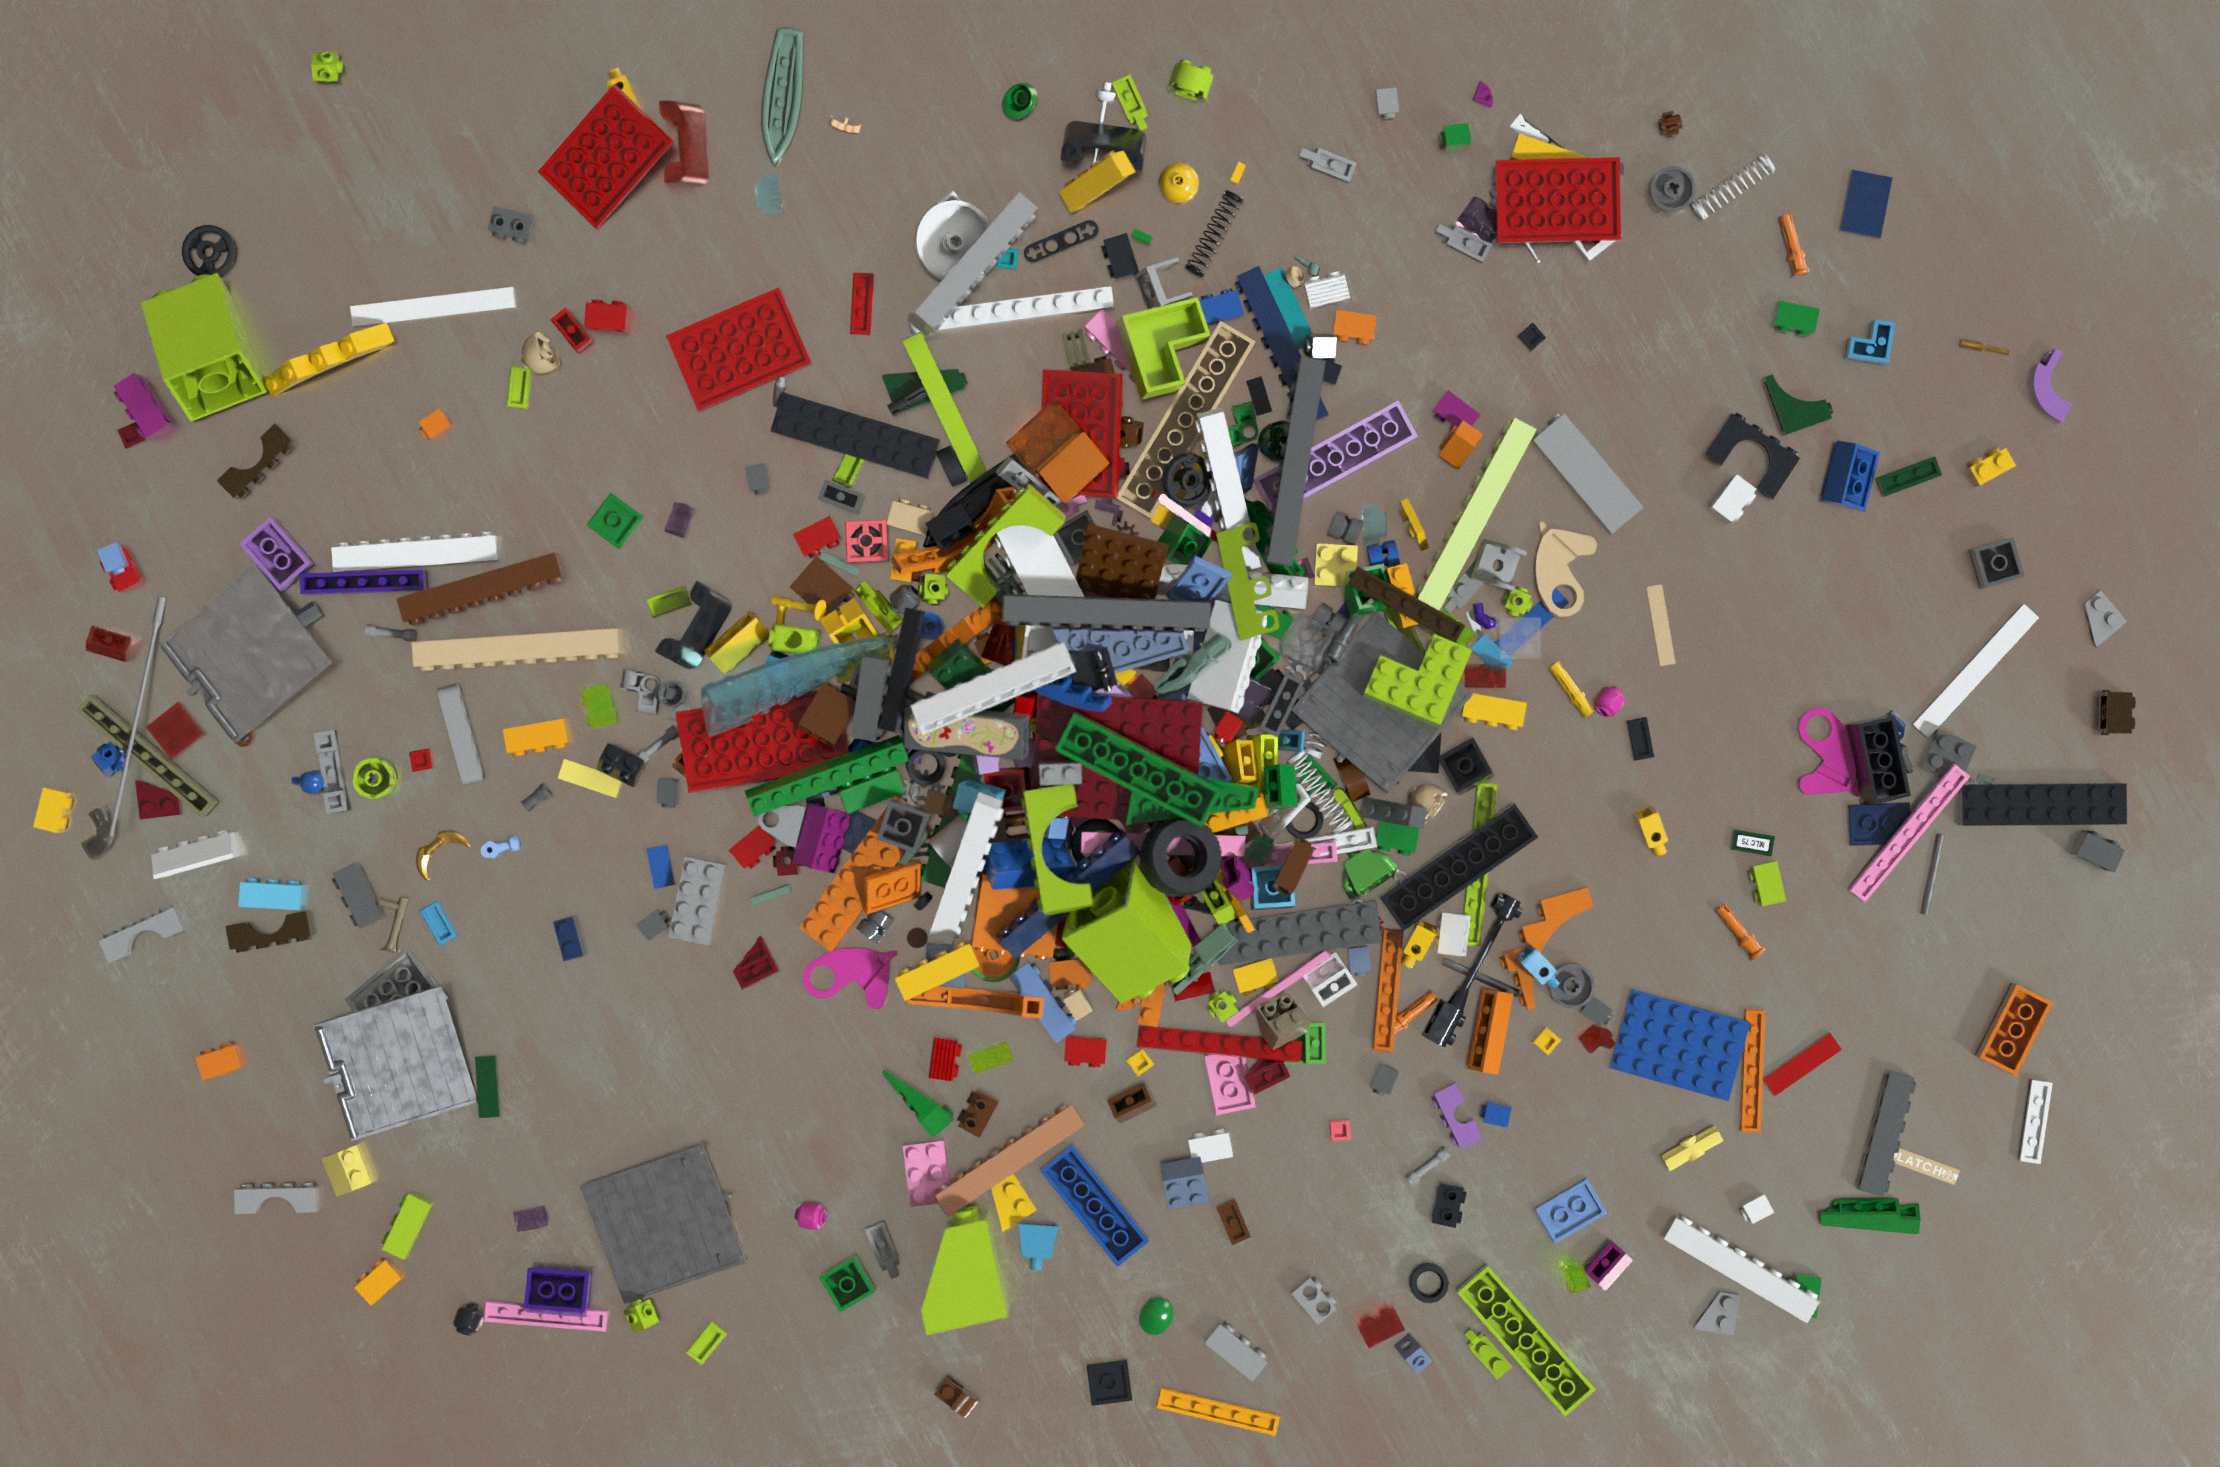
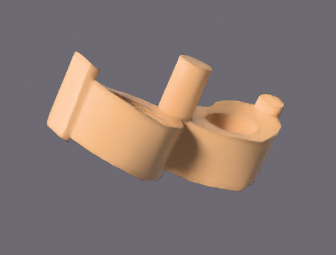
M832 115L829 120V124L835 128L850 133H859L861 125H847L849 118L846 117L843 123L833 119Z

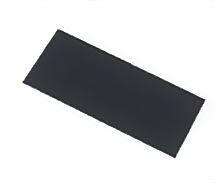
M1262 376L1246 381L1256 415L1259 416L1272 412Z

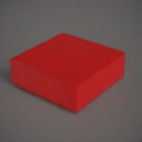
M430 748L409 752L412 772L433 769Z

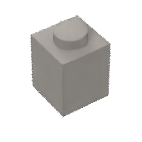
M1397 87L1376 89L1378 116H1383V119L1395 118V115L1399 113Z

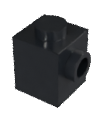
M1318 358V360L1326 361L1322 382L1335 386L1342 365L1335 363L1333 358Z

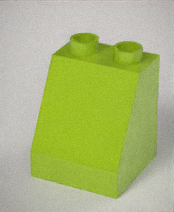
M218 273L199 275L190 284L174 290L165 289L158 291L151 299L141 302L162 378L190 422L267 392L260 368L232 296Z
M1139 855L1092 894L1093 908L1072 911L1066 916L1062 940L1121 1004L1135 997L1144 999L1157 986L1167 981L1175 983L1182 980L1190 969L1188 964L1192 944L1166 895L1161 893V891H1157L1153 885L1149 884L1150 882L1147 881V877L1145 878Z
M977 1205L962 1207L955 1213H952L953 1220L947 1222L921 1309L926 1335L1008 1317L1009 1305L988 1212L979 1214Z

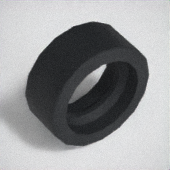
M951 445L936 452L952 487L967 480Z
M912 749L908 753L909 761L905 762V767L909 777L915 783L931 785L942 778L945 771V761L941 752ZM931 754L936 758L937 768L932 774L921 776L914 771L913 763L919 755Z
M1308 802L1304 808L1310 809L1315 814V826L1307 832H1301L1294 828L1291 820L1286 828L1294 837L1300 839L1312 838L1322 829L1323 814L1319 812L1320 808L1314 805L1313 802Z
M1426 1263L1419 1265L1413 1270L1409 1285L1411 1292L1418 1300L1423 1303H1434L1445 1296L1448 1291L1449 1281L1441 1267ZM1432 1271L1440 1277L1441 1287L1437 1293L1425 1295L1419 1291L1417 1279L1423 1272Z

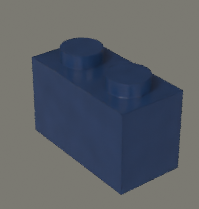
M571 916L553 921L563 961L586 955L576 917Z

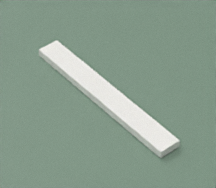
M514 287L350 306L352 327L516 308Z
M2022 604L1912 725L1926 738H1929L2039 617L2025 604Z

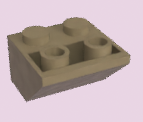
M1288 990L1255 1006L1260 1033L1272 1050L1304 1035L1311 1023Z

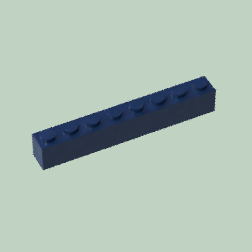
M1257 266L1236 277L1237 281L1234 283L1238 292L1244 293L1246 298L1243 301L1248 312L1252 311L1255 317L1252 319L1256 330H1261L1264 336L1261 338L1265 349H1270L1272 356L1269 358L1274 368L1278 366L1281 372L1278 377L1283 386L1287 385L1289 389L1287 396L1289 401L1293 402L1294 396L1290 395L1291 386L1297 380V375H1293L1296 361L1300 362L1302 356L1260 267ZM1321 397L1319 399L1316 421L1329 415Z
M1120 829L1118 832L1112 833L1103 845L1097 846L1090 856L1080 860L1077 867L1071 872L1065 873L1061 880L1072 884H1090L1093 894L1140 854V850L1129 836ZM1036 898L1026 910L1019 912L1013 921L1008 925L1002 926L996 936L1000 943L1016 959L1070 912L1045 916L1043 910H1039V898Z

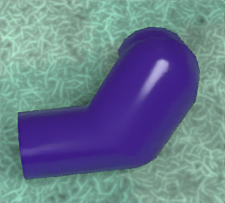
M1483 603L1473 604L1476 623L1485 629L1494 628L1497 621L1494 617L1484 613Z

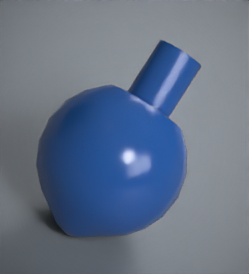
M316 770L304 772L300 777H292L291 779L293 785H299L301 790L307 794H316L324 786V778Z

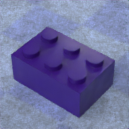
M528 1268L523 1307L525 1312L587 1317L591 1282L590 1273Z

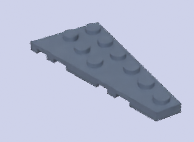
M1053 628L1057 644L1065 643L1070 656L1108 647L1115 674L1189 652L1183 631ZM1072 673L1067 675V677H1072V684L1075 685Z

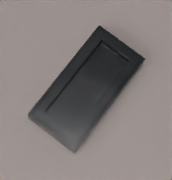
M1647 717L1627 720L1633 761L1654 757Z

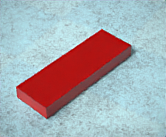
M853 272L850 334L871 335L874 273Z

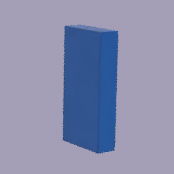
M667 845L646 849L654 889L675 885Z

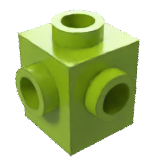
M313 52L311 61L313 81H338L339 73L343 71V63L338 58V52Z
M924 574L921 577V583L918 584V595H921V601H926L927 605H938L939 602H942L947 597L948 585H945V575Z
M1517 586L1514 591L1505 592L1502 602L1505 603L1503 608L1508 609V614L1518 617L1519 614L1524 615L1525 611L1529 613L1533 601L1530 600L1532 595L1527 594L1529 590ZM1517 597L1522 599L1521 605L1515 604Z
M1217 990L1209 996L1211 1000L1208 1001L1210 1006L1207 1009L1213 1018L1217 1016L1222 1023L1239 1012L1234 1005L1237 1000L1231 992L1227 994L1225 990L1222 992ZM1220 1002H1225L1226 1006L1224 1008H1219L1218 1004Z
M637 1299L629 1303V1308L623 1310L632 1333L646 1329L659 1322L650 1299L643 1302L641 1299Z

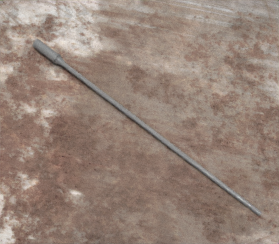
M158 597L152 620L153 632L109 833L111 837H113L157 629L162 624L161 620L166 602L164 597Z

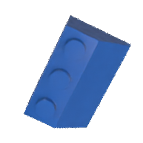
M1837 440L1822 500L1865 512L1880 452L1856 443Z

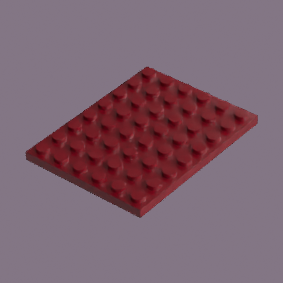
M1038 693L1032 790L1059 786L1040 785L1039 764L1040 761L1073 760L1055 749L1075 712L1098 722L1199 775L1203 701L1111 696L1112 703L1103 712L1066 705ZM1082 764V784H1073L1078 807L1066 810L1058 816L1127 820L1132 790ZM1158 820V821H1152V822H1162V821H1165V820Z

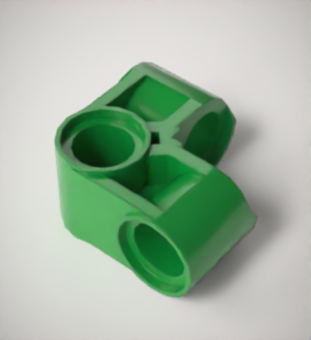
M1252 401L1233 405L1232 408L1238 425L1228 426L1227 428L1231 445L1236 447L1254 441L1258 437L1259 431ZM1248 426L1255 429V435L1251 438H1247L1243 434L1244 429Z

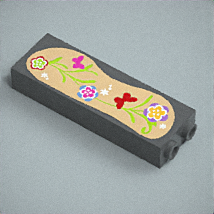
M911 703L904 709L902 720L905 722V729L902 733V740L905 741V748L1023 760L1029 754V715L982 710L923 735L911 709V706L915 703Z

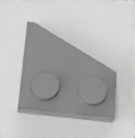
M2101 590L2084 603L2095 647H2098L2127 622Z
M1719 1291L1698 1323L1694 1325V1329L1734 1336L1740 1294Z

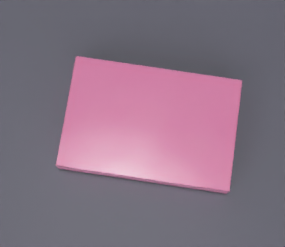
M1211 1054L1203 1055L1215 1115L1256 1107L1254 1096L1244 1078L1248 1073L1246 1058Z

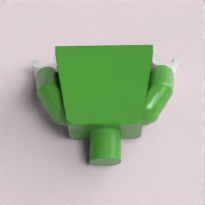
M1365 849L1362 852L1359 850L1346 852L1350 860L1344 863L1346 869L1343 871V888L1348 898L1351 899V904L1357 901L1362 903V896L1391 877L1396 882H1400L1396 877L1398 873H1402L1406 877L1405 872L1397 869L1398 866L1384 853L1376 850L1371 852L1369 849Z

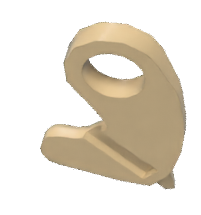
M1540 522L1542 538L1535 562L1537 590L1544 607L1550 614L1558 618L1570 617L1580 610L1584 602V592L1571 573L1568 563L1581 555H1593L1596 552L1597 542L1591 536L1565 530L1549 529L1544 522ZM1563 585L1571 588L1575 595V602L1571 608L1560 609L1553 603L1552 592L1555 587Z

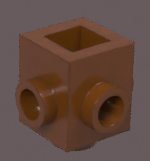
M1122 416L1120 446L1130 447L1131 445L1136 446L1141 443L1144 422L1134 421L1133 417Z

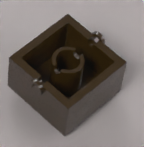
M2102 690L2100 692L2099 733L2101 735H2109V733L2132 734V730L2135 729V717H2132V709H2135L2136 706L2133 692H2110V690Z

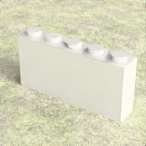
M1012 526L996 533L997 537L994 539L999 549L1004 548L1007 555L1003 557L1009 567L1013 566L1016 572L1013 576L1017 584H1022L1025 592L1022 593L1023 595L1084 597L1053 535L1050 537L1045 532L1030 526Z
M1216 600L1210 618V628H1207L1203 644L1219 634L1228 638L1232 646L1217 659L1219 663L1212 661L1209 666L1199 673V678L1191 683L1187 699L1203 701V704L1239 713L1244 703L1245 689L1249 686L1250 672L1255 665V655L1261 645V635L1240 641L1232 604ZM1267 615L1262 619V625L1264 627H1266L1267 624Z

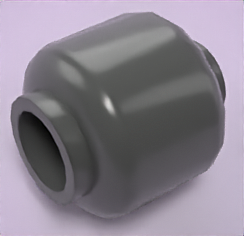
M902 584L890 594V607L895 613L898 614L900 612L904 614L905 607L914 609L919 605L920 595H918V591L912 585Z

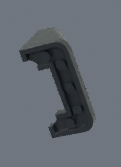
M1072 121L1066 126L1060 160L1069 162L1078 160L1083 153L1084 147L1115 151L1123 150L1134 170H1143L1146 135L1142 130L1082 121Z
M696 581L692 587L690 598L700 608L680 641L665 638L655 650L659 655L686 669H694L700 664L706 654L704 650L712 644L732 609V604L727 597L699 581Z

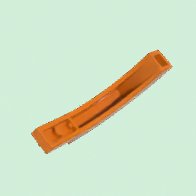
M1008 487L995 491L989 507L978 521L973 524L977 530L976 532L943 551L938 546L892 555V564L900 575L931 569L934 574L948 570L947 565L954 558L957 560L961 556V550L967 544L971 545L975 541V535L980 530L985 531L989 527L987 523L993 516L998 517L1002 513L1001 508L1008 501L1011 503L1016 498L1014 496L1017 492L1016 489ZM997 534L991 537L984 550L995 542L994 538L997 537Z
M936 986L906 1000L905 1004L982 1010L1021 1017L1042 1018L1044 998L996 990Z

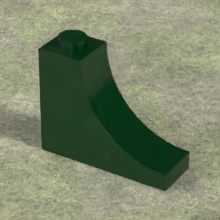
M1773 374L1763 378L1783 436L1832 419V406L1825 399L1820 401L1799 400L1787 394L1778 385Z

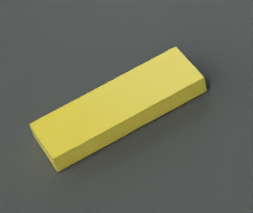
M567 759L563 760L558 779L617 798L622 783L594 768Z

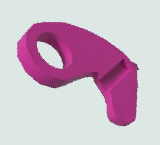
M1814 708L1806 711L1799 719L1797 730L1800 739L1812 748L1823 759V762L1815 772L1801 777L1799 781L1801 791L1805 794H1822L1850 790L1856 797L1859 796V788L1855 782L1856 765L1850 736L1846 727L1827 709ZM1817 715L1825 717L1830 723V733L1821 741L1813 740L1808 735L1806 729L1810 718Z
M844 948L826 952L806 965L802 974L803 986L812 996L819 999L829 998L845 985L856 980L865 991L867 1006L879 1009L884 1006L886 1001L890 960L898 955L897 951L879 953L862 948ZM818 966L831 968L835 975V982L830 989L825 991L818 990L812 985L810 976L814 968Z

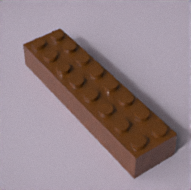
M554 552L396 598L403 622L409 623V625H417L423 623V619L427 617L432 620L444 617V612L454 614L463 611L465 606L469 608L482 606V601L488 600V602L492 603L502 600V596L506 594L513 597L523 594L522 590L528 589V591L541 589V584L544 583L548 585L558 584L562 582L561 578L566 576L560 556Z

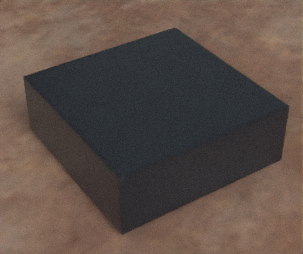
M1534 323L1530 324L1517 336L1530 352L1546 339Z

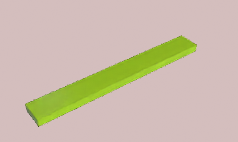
M920 331L903 339L902 342L971 483L987 472Z
M1484 782L1476 787L1472 831L1494 816L1498 784ZM1488 873L1465 889L1463 915H1471L1468 946H1481Z

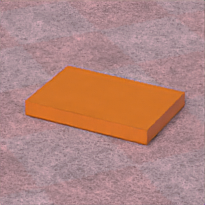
M1082 432L1039 473L1065 504L1110 463L1087 434Z
M915 860L908 862L906 866L902 864L864 876L863 911L866 914H870L920 898L921 863Z

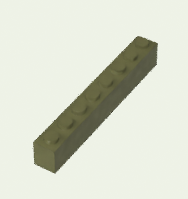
M89 695L76 711L127 753L132 727L95 695ZM135 731L130 757L197 815L205 817L218 801Z

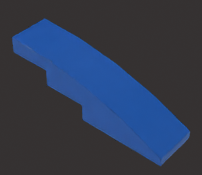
M1062 677L1033 689L1037 693L1060 703L1086 710L1103 712L1112 703L1111 696L1092 694L1090 686L1073 685L1072 677Z

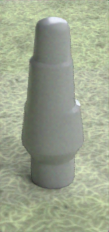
M779 376L774 384L772 404L774 407H778L781 394L785 389L786 378Z

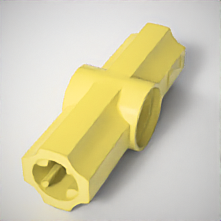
M1713 1125L1696 1136L1692 1135L1684 1139L1678 1146L1660 1156L1668 1170L1671 1171L1687 1161L1690 1162L1699 1158L1706 1150L1721 1143L1723 1139Z

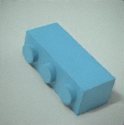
M246 878L245 882H240L238 907L303 910L304 885H299V881L287 880L286 884H278L279 880L266 879V883H259L257 878Z

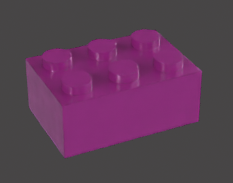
M132 373L113 386L116 390L114 392L115 397L120 403L123 402L127 407L125 409L126 414L131 420L134 419L138 424L136 429L142 437L155 440L174 428V425L142 375Z
M809 803L792 863L834 873L838 865L841 848L844 845V837L850 823L851 814Z

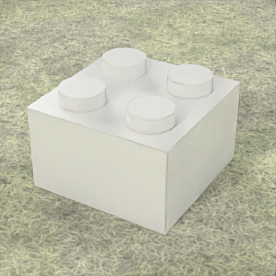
M1736 474L1726 483L1708 507V510L1727 524L1732 521L1737 522L1744 513L1741 510L1744 505H1750L1756 497L1754 494L1756 488Z

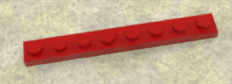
M1139 1026L1137 1048L1300 1063L1302 1041L1292 1040L1272 1050L1265 1039L1261 1037Z

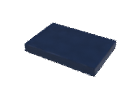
M1851 170L1840 231L1881 238L1892 177Z
M1910 802L1847 805L1849 846L1886 844L1910 815Z

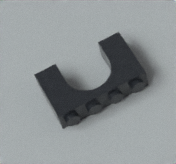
M1736 412L1734 415L1731 413L1709 444L1703 456L1720 467L1739 442L1751 440L1759 443L1767 452L1768 466L1755 488L1756 491L1773 500L1800 460L1796 456L1798 452L1789 446L1784 448L1780 445L1781 441L1772 435L1770 437L1762 433L1764 430L1756 424L1749 425L1745 422L1746 418Z

